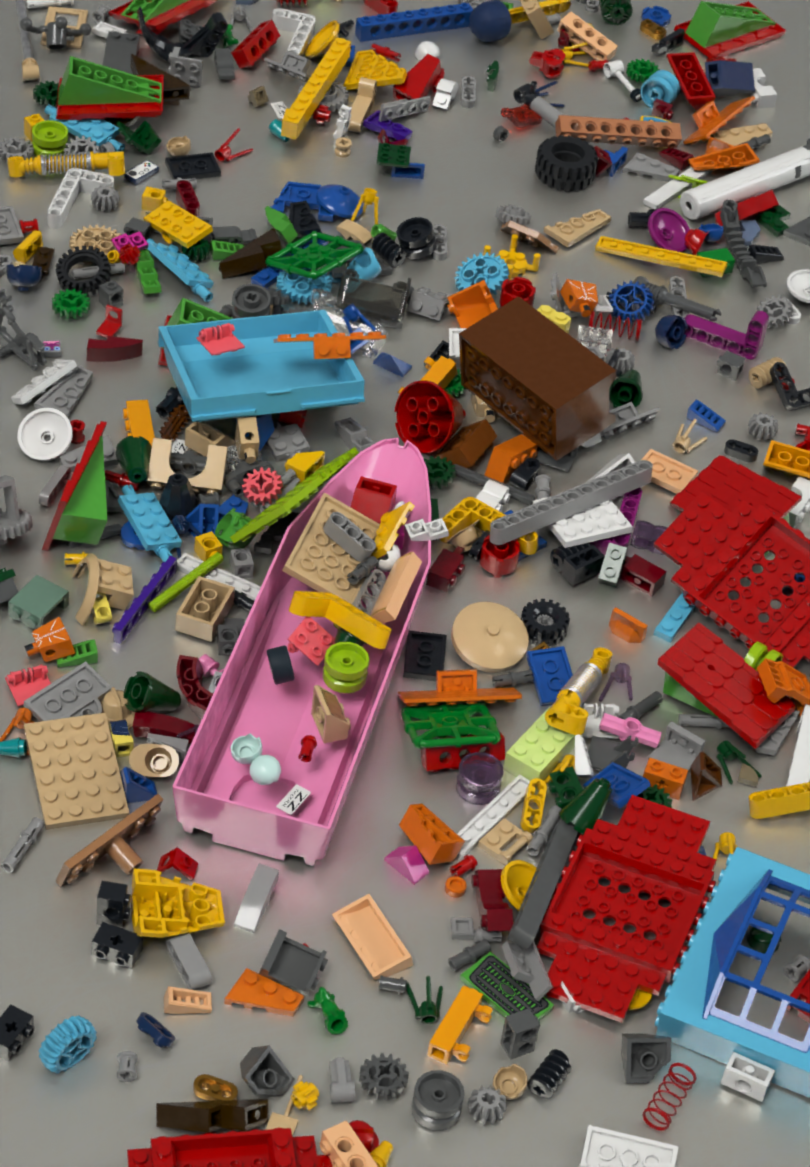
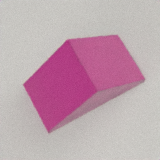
M401 846L384 857V861L414 885L429 874V870L417 846Z

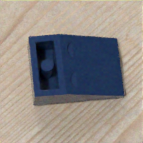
M723 60L705 62L706 77L716 97L755 92L752 63Z

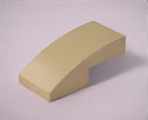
M348 219L336 227L347 240L351 237L365 245L373 238L367 229Z

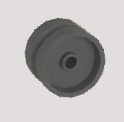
M245 284L238 287L233 292L232 318L270 315L271 297L269 292L257 284Z
M432 1070L424 1073L417 1080L414 1087L411 1105L412 1114L415 1120L427 1129L445 1130L451 1128L458 1122L461 1115L465 1096L464 1087L461 1081L452 1073L443 1070Z

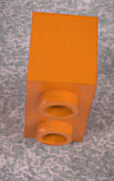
M649 758L643 777L649 780L650 787L656 784L657 789L664 788V794L669 793V797L679 800L685 786L688 770Z

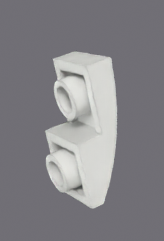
M442 518L428 523L420 519L405 525L411 541H429L449 536L448 529Z

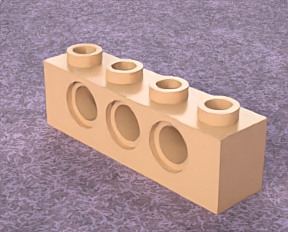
M573 12L568 13L560 20L557 31L560 33V30L564 29L570 37L569 40L575 45L586 42V46L579 48L597 61H610L615 56L618 46Z
M347 1120L322 1131L320 1149L324 1155H328L333 1167H378Z

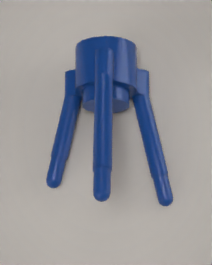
M354 304L347 306L343 310L345 316L342 319L346 323L349 333L353 332L349 321L355 322L358 319L369 330L372 329L374 332H379L360 313Z

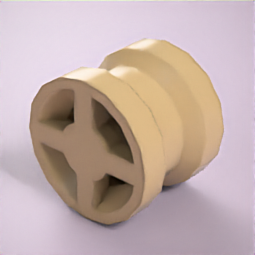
M344 137L338 138L335 143V154L339 157L350 156L351 140Z

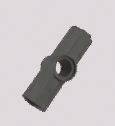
M192 450L185 451L183 454L171 453L170 467L172 469H180L184 474L192 475L196 471L202 472L204 470L207 457L199 456L197 452Z

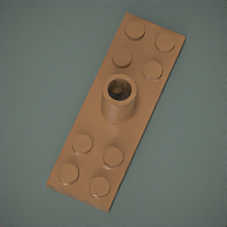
M159 794L155 795L64 862L55 882L60 887L66 883L72 884L79 877L78 874L82 871L84 873L88 872L94 866V863L105 854H108L127 876L132 874L133 869H138L142 865L143 860L125 840L128 837L134 838L141 831L140 828L144 825L148 827L156 820L155 815L160 812V806L164 799Z

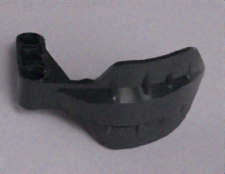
M139 7L137 10L139 25L146 42L156 54L169 62V54L173 52L174 46L181 47L180 57H186L191 54L204 58L209 57L228 28L223 14L216 12L212 14L207 24L185 44L173 43L150 30L145 24L142 8Z

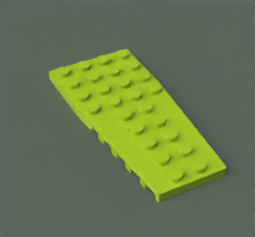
M356 447L317 469L304 481L296 485L295 488L288 491L286 495L279 498L274 504L230 536L233 543L239 540L244 542L254 533H259L266 526H271L277 522L279 518L289 515L292 510L299 507L301 503L319 491L318 488L341 471L359 453Z

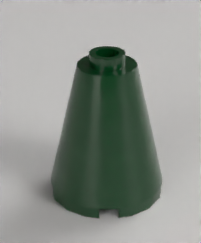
M636 370L626 371L614 380L609 388V401H611L615 408L630 402L636 408L642 401L641 376Z
M128 436L122 439L117 444L115 453L117 461L133 483L143 482L149 470L152 446L148 440L140 436L139 438Z
M136 672L137 675L131 676L125 685L124 698L127 699L125 706L130 711H175L181 704V697L177 691L146 672Z
M602 777L601 779L595 778L561 809L560 817L567 824L571 822L575 826L573 829L583 835L586 828L593 830L597 819L601 820L613 791L610 787L611 783Z

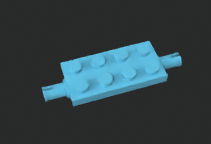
M50 104L46 106L44 112L49 115V120L64 124L69 133L78 136L80 139L83 135L85 139L91 137V142L96 141V146H99V148L100 145L110 142L116 152L125 150V144L115 140V137L120 134L118 131L119 127L104 119H56V108Z
M151 238L146 240L148 243L147 249L152 253L153 257L158 258L187 286H191V291L195 295H199L205 302L212 300L213 294L206 288H212L214 282L209 278L208 274L202 272L198 265L192 263L187 255L182 254L177 246L157 244Z
M131 484L129 486L125 485L122 488L124 495H119L118 498L119 505L145 550H153L163 562H166L169 556H172L170 551L173 548L181 547L182 540L153 492L136 494Z

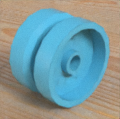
M658 70L642 84L640 94L644 103L653 109L656 99L671 104L680 93V84L671 72Z

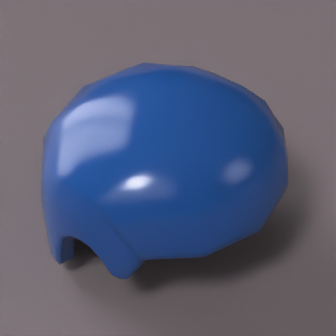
M714 223L701 224L699 227L700 230L706 233L709 231L704 239L706 242H716L724 233L723 226Z

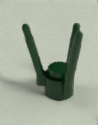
M728 740L718 745L717 752L719 754L716 758L720 761L730 784H733V780L724 760L733 761L737 758L741 763L754 769L759 778L762 777L745 760L746 755L734 747Z
M427 976V1001H423L421 1006L418 1007L412 989L407 982L406 990L415 1010V1018L420 1019L424 1024L435 1023L440 1018L439 1010L443 987L439 986L436 1004L434 1005L431 998L430 976Z

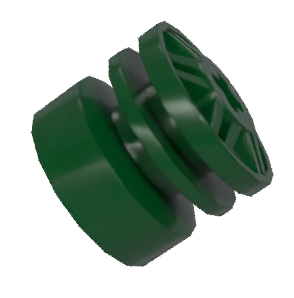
M599 0L602 17L611 25L623 24L632 16L631 0Z

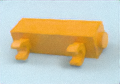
M441 356L436 362L431 357H427L424 363L427 364L425 368L429 371L420 381H431L445 389L458 374L456 363L444 356ZM404 387L400 388V390L398 391L399 394L402 392Z
M462 986L430 1040L427 1056L446 1065L453 1055L461 1062L467 1061L471 1047L466 1044H460L462 1038L475 1017L486 1024L492 1018L491 1013L493 1009L489 1006L481 1005L482 993L473 988Z

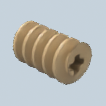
M773 357L756 367H752L749 371L750 383L758 389L773 382L770 368L776 362H782L785 365L786 363L779 357Z

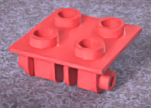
M230 323L202 329L199 331V337H196L212 356L230 351L235 352L245 348L232 334L235 328Z
M306 616L287 639L289 641L288 651L294 653L300 650L318 666L325 658L327 649L334 644L335 638L311 617Z
M40 664L39 666L32 667V669L28 667L27 672L25 669H22V672L21 670L12 671L5 677L18 707L23 706L26 699L51 684L46 674L48 673L46 665Z

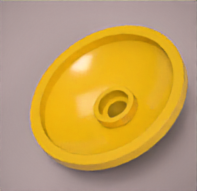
M336 20L329 22L314 36L305 51L306 57H319L329 50L339 35L340 25Z
M522 860L509 862L501 872L503 892L510 904L518 911L536 871L534 865Z

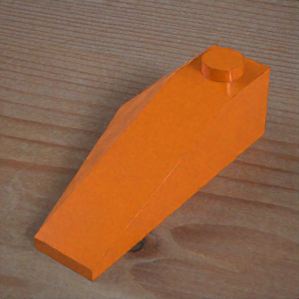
M744 143L688 159V162L694 170L739 171L759 163L760 159L749 144Z

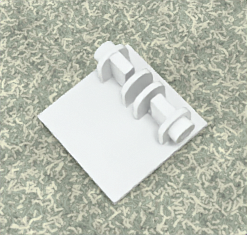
M583 703L581 705V708L588 712L585 731L582 734L583 738L597 736L600 738L619 739L618 735L599 729L603 714L606 713L617 717L619 706L605 704L604 707L603 703L600 704V707H598L597 703L594 705Z

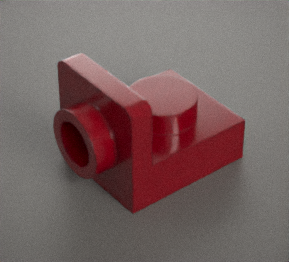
M656 99L653 104L652 114L670 121L674 114L672 112L673 105Z

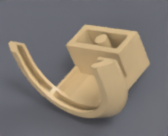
M92 553L85 556L78 563L72 577L78 575V578H80L87 566L89 570L86 594L80 609L75 615L76 620L82 626H84L92 611L97 592L106 594L110 607L121 610L126 609L134 595L131 567L98 559Z

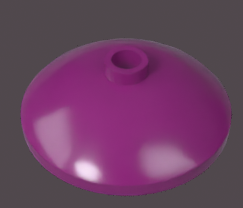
M659 208L655 210L648 219V229L651 238L662 249L683 252L687 249L685 246V235L690 230L688 224L682 216L671 209Z

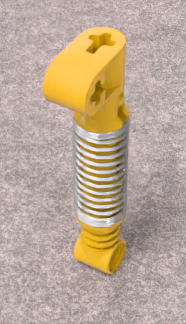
M87 151L86 154L84 152L82 154L75 152L74 155L73 152L71 155L68 152L67 155L66 153L64 155L62 153L58 155L57 153L56 156L53 153L52 156L49 154L48 157L47 154H45V157L43 154L38 155L34 159L30 157V160L28 158L24 160L21 156H13L7 159L10 177H22L25 175V172L27 174H30V172L34 174L36 172L40 176L47 175V171L49 175L50 173L54 175L55 172L56 174L58 172L65 174L71 168L93 172L95 170L108 169L111 176L125 174L124 151L104 153Z
M601 647L595 648L590 660L582 664L559 691L557 700L545 714V720L550 726L573 735L584 733L588 712L581 708V705L601 682L603 674L608 673L613 655L610 650Z

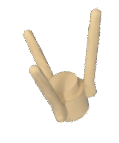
M693 419L683 436L681 434L685 425L681 424L676 439L672 444L676 452L680 454L690 453L692 449L707 440V437H704L692 445L690 443L691 440L688 434L694 427L697 419Z

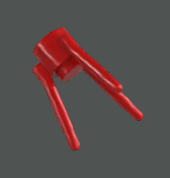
M240 128L215 151L217 160L221 162L227 160L229 162L234 158L253 151L251 148L231 155L232 151L228 145L239 133Z

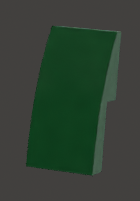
M496 60L492 65L488 66L486 72L488 74L486 81L488 84L487 90L491 92L495 90L498 79L499 64Z

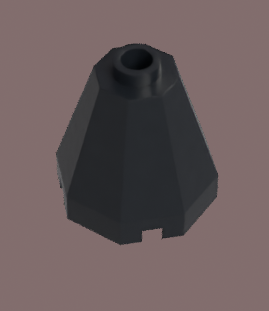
M176 473L169 476L159 503L169 520H172L176 515L186 517L198 506L197 497L188 478L184 474Z

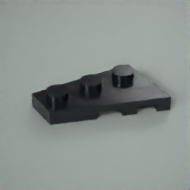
M307 201L290 203L289 220L298 234L296 238L306 236L312 233V231L322 233Z

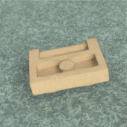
M504 818L478 841V847L502 864L507 865L512 860V856L525 844L528 845L531 842L533 836L530 832L522 831ZM515 838L518 839L508 850L502 851Z

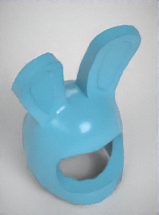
M365 248L346 267L348 271L347 278L333 279L331 272L328 276H331L330 280L333 283H339L352 278L341 286V292L347 294L354 292L361 283L373 280L380 274L382 269L372 249Z

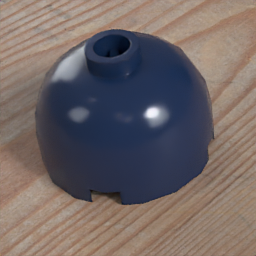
M7 265V279L11 285L18 287L19 291H29L30 287H35L39 283L42 267Z
M677 315L662 317L655 327L657 341L665 348L679 349L687 336L684 334L685 329H688L687 322L684 317Z

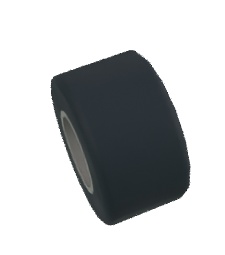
M287 646L268 649L267 656L274 683L277 685L293 681L295 679Z

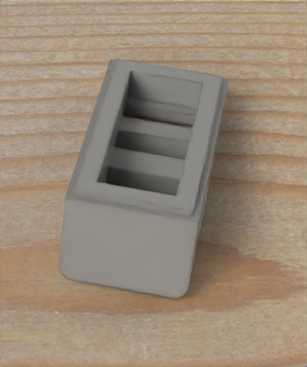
M148 733V744L155 742L160 745L171 746L179 755V763H183L188 752L189 740Z

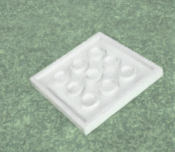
M541 498V499H538V500H534V501H533V504H535V503H537V502H540V501H542V500H545V499H547V498ZM611 500L548 525L564 548L632 533L633 529L630 522Z

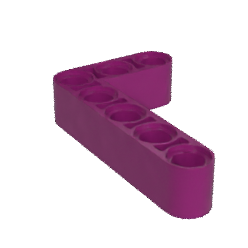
M757 311L749 322L747 333L745 334L689 314L684 318L688 325V329H685L684 334L691 339L752 360L756 358L763 346L769 316L764 311Z
M640 487L624 494L620 512L633 527L642 496V489ZM632 533L589 543L605 555L609 543L628 548Z

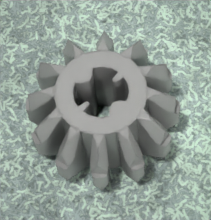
M107 186L94 188L91 194L92 206L97 210H103V212L105 210L109 212L111 209L115 210L119 203L118 190Z
M617 347L621 351V355L613 368L622 371L623 374L634 368L635 358L630 350L626 351L625 348L620 349ZM611 348V351L606 355L605 360L607 364L615 351L614 348Z
M760 412L758 415L754 414L748 423L749 434L753 438H759V441L761 439L765 441L768 439L772 440L778 432V420L774 419V416L767 415V413L762 414Z
M481 1085L479 1090L474 1089L468 1099L469 1115H474L475 1121L482 1120L483 1125L486 1121L493 1125L496 1120L500 1121L503 1118L504 1112H506L505 1095H500V1089L492 1090L491 1085L488 1089Z

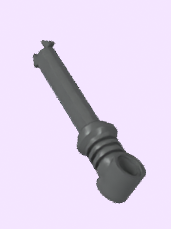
M638 276L633 281V284L638 280L640 285L644 283L646 288L649 287L650 293L653 294L654 303H657V306L665 303L710 321H717L716 314L721 316L722 312L719 309L716 310L669 293L664 285H653L643 276Z

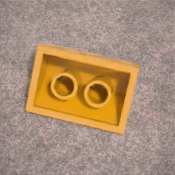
M771 440L763 467L810 480V451Z

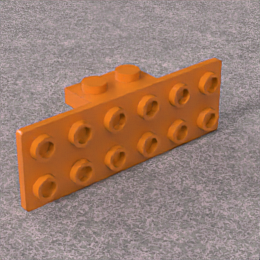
M751 96L732 102L720 112H718L714 101L705 104L692 115L699 129L683 141L684 145L688 143L693 145L701 139L705 141L711 138L710 135L718 132V128L727 125V121L734 119L735 115L743 112V108L750 106L755 97Z
M363 332L350 333V336H345V333H334L332 337H327V333L314 334V337H309V334H298L296 338H291V334L278 335V338L274 339V343L313 342L314 359L351 358L350 341L386 339V335H381V332H370L367 336H363Z
M476 669L436 671V690L397 692V696L407 706H417L418 703L426 702V705H438V702L454 705L458 704V701L475 704L477 700H485L486 703H496L497 700L505 699V702H516V699H522V694L514 687L477 689Z

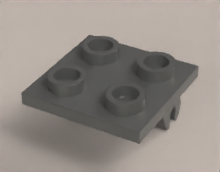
M592 736L588 750L592 768L602 771L612 762L626 768L628 763L634 760L635 753L631 752V750L638 745L639 739L635 737V741H631V736H628L627 739L620 743Z

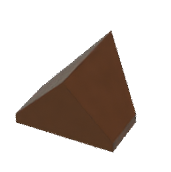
M704 751L700 752L690 766L692 802L716 788L722 787L721 768Z

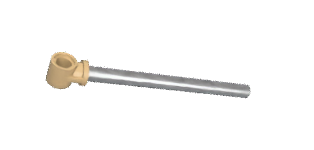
M16 0L24 56L22 62L23 81L39 80V66L37 61L33 59L30 33L23 30L20 26V21L23 18H27L25 0Z

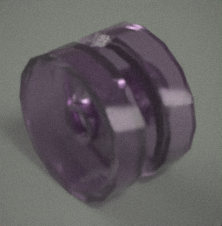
M483 752L471 753L462 758L456 780V791L459 796L466 802L474 805L489 804L501 790L503 779V766L501 762L493 755Z

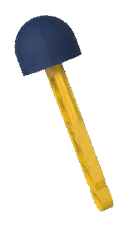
M491 0L479 4L473 9L469 18L472 33L478 39L485 42L504 39L510 32L511 24L530 20L523 6L507 9L505 4L499 0ZM570 0L538 2L545 15L565 12L571 6Z

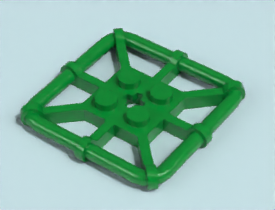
M312 231V233L294 243L290 242L282 250L266 258V265L283 270L290 275L296 274L317 280L318 277L336 267L343 266V263L363 252V245L345 240L340 236L334 237ZM318 239L331 243L326 246L319 245ZM312 240V244H310L307 248H299L300 246ZM340 246L348 247L343 249H337ZM288 253L294 254L293 256L283 257ZM306 267V268H309V269H312V270H311V272H310V271L303 270L302 268Z
M480 701L475 704L446 705V703H440V705L406 706L401 710V717L405 724L404 730L409 734L412 743L417 749L447 746L461 748L462 745L496 744L501 739L495 718L491 716L485 704ZM476 713L482 714V716L471 717ZM411 717H414V718H417V719H420V720H419V721H412V720H411ZM430 729L420 736L417 735L416 730ZM468 734L476 735L472 737H463L467 736Z

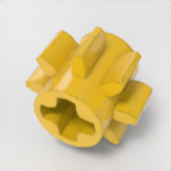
M300 1081L293 1086L294 1091L291 1094V1100L298 1109L303 1108L305 1110L307 1108L309 1111L317 1105L316 1100H318L319 1091L313 1083H303Z

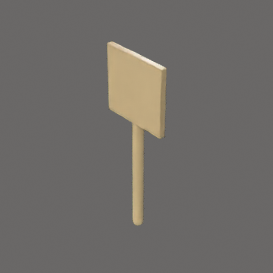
M299 1075L296 1084L302 1081L303 1075ZM291 1097L284 1115L272 1112L265 1130L278 1127L291 1128L293 1137L298 1120L288 1117L293 1105Z

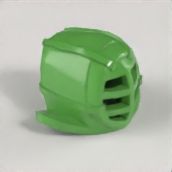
M232 508L219 521L215 530V536L227 548L242 549L251 543L256 534L254 533L244 542L239 540L233 543L230 536L252 519L244 513L235 512L236 509Z

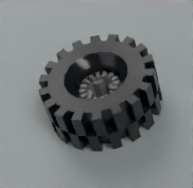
M536 599L533 600V604L529 602L527 606H524L521 620L527 629L529 641L532 640V644L536 645V643L541 644L545 642L550 647L553 643L558 645L560 641L565 639L570 618L564 606L560 607V603L554 604L553 600L550 599L549 602H546L545 599H541L538 602Z

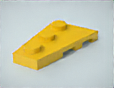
M409 501L395 510L383 514L380 519V526L376 531L377 535L374 541L376 548L371 556L378 559L391 550L399 535L397 530L402 525H405L407 521L405 516L407 512L413 510L414 504Z

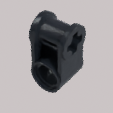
M527 458L514 470L509 483L523 491H527L535 482L536 476H538L539 460Z

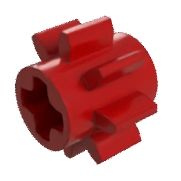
M320 105V108H316L314 111L313 119L316 120L317 124L324 126L325 122H330L332 112L328 110V106Z
M126 244L120 249L119 259L122 264L126 262L129 266L134 265L139 261L140 251L137 246L133 247L131 244Z

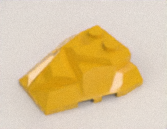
M133 869L130 905L133 932L137 933L138 936L163 938L224 926L225 919L220 890L195 882L192 886L180 883L181 878L174 876L173 880L161 877L162 872L157 870Z

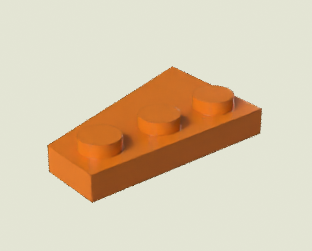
M246 968L225 997L224 1004L244 1005V1008L248 1009L253 1007L263 1008L270 1013L293 1017L304 1002V995Z

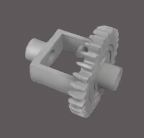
M7 475L0 477V489L3 488L6 504V512H2L0 508V546L8 542L7 538L22 536L21 534H26L33 526L30 513L18 508L15 480Z

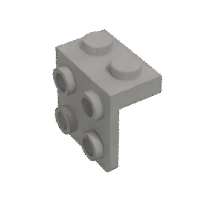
M174 46L173 52L169 54L171 66L169 65L168 73L189 84L191 87L200 88L202 60L180 57L181 47Z
M554 273L551 280L553 289L551 290L552 300L556 301V312H563L570 318L580 316V312L569 310L560 293L562 286L558 275Z
M426 287L418 288L412 291L407 311L440 321L446 303H449L447 294L442 292L432 293L431 289Z
M671 721L667 726L664 740L649 755V758L689 771L691 764L698 754L703 752L706 741Z

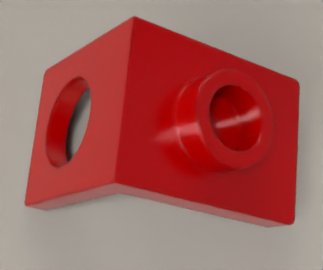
M106 305L105 320L97 329L96 334L106 338L107 336L114 337L122 327L123 310ZM110 311L116 312L118 318H113L110 315Z
M177 847L161 856L157 871L164 872L173 867L189 880H192L195 877L198 862Z

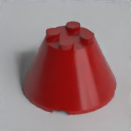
M426 380L416 381L406 386L397 399L394 411L397 412V423H395L401 440L404 444L406 440L410 441L421 453H432L441 449L460 428L463 419L466 417V412L457 399L436 383Z

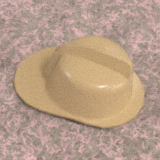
M479 519L471 526L452 536L447 541V544H452L455 548L457 546L465 548L464 552L470 551L472 545L478 539L474 525Z
M114 687L111 688V691L101 701L102 713H106L108 725L110 721L126 719L128 729H131L135 712L126 708L127 699L124 698V691L116 690Z
M148 743L140 744L131 751L129 764L133 771L143 776L168 777L177 770L179 755L171 746Z

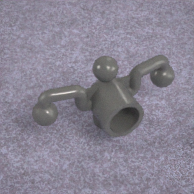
M63 16L58 17L55 22H49L47 26H40L39 28L32 26V21L29 18H23L20 21V26L25 31L36 34L45 32L46 47L49 49H64L67 47V37L87 36L92 31L91 26L87 23L82 24L80 29L76 30L66 28L68 22Z

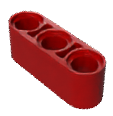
M364 0V3L378 14L397 13L398 2L396 0Z

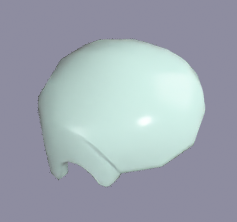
M249 733L246 736H239L233 740L230 747L233 759L240 764H251L255 758L262 754L260 737L256 738Z
M260 755L252 761L250 776L254 782L260 785H269L279 780L281 766L275 757Z

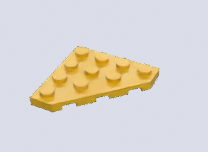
M373 50L357 51L343 85L346 87V90H357L361 77L377 80V86L381 87L393 84L400 85L405 82L407 72L403 67L399 68L396 63L388 62L384 56L376 55Z

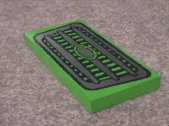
M491 951L460 975L462 982L469 988L482 993V999L503 1017L529 1008L532 1014L537 1016L540 1021L554 1008V1004L544 996L539 1001H536L529 984L521 980H515L510 973V967Z

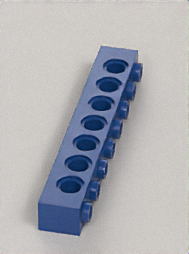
M461 3L412 11L407 10L398 13L392 12L383 15L378 14L376 16H364L356 18L355 35L360 42L470 27L469 18L473 8L469 3Z

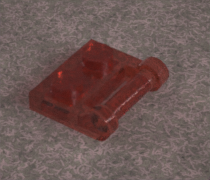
M525 104L521 105V107L502 108L501 110L502 117H507L517 128L541 124L543 119Z

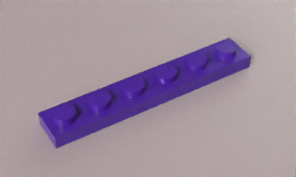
M169 556L166 562H162L159 571L152 575L150 582L142 588L138 598L135 597L131 607L124 611L121 620L114 624L112 633H114L113 642L121 645L147 611L148 603L156 598L176 573L177 558Z

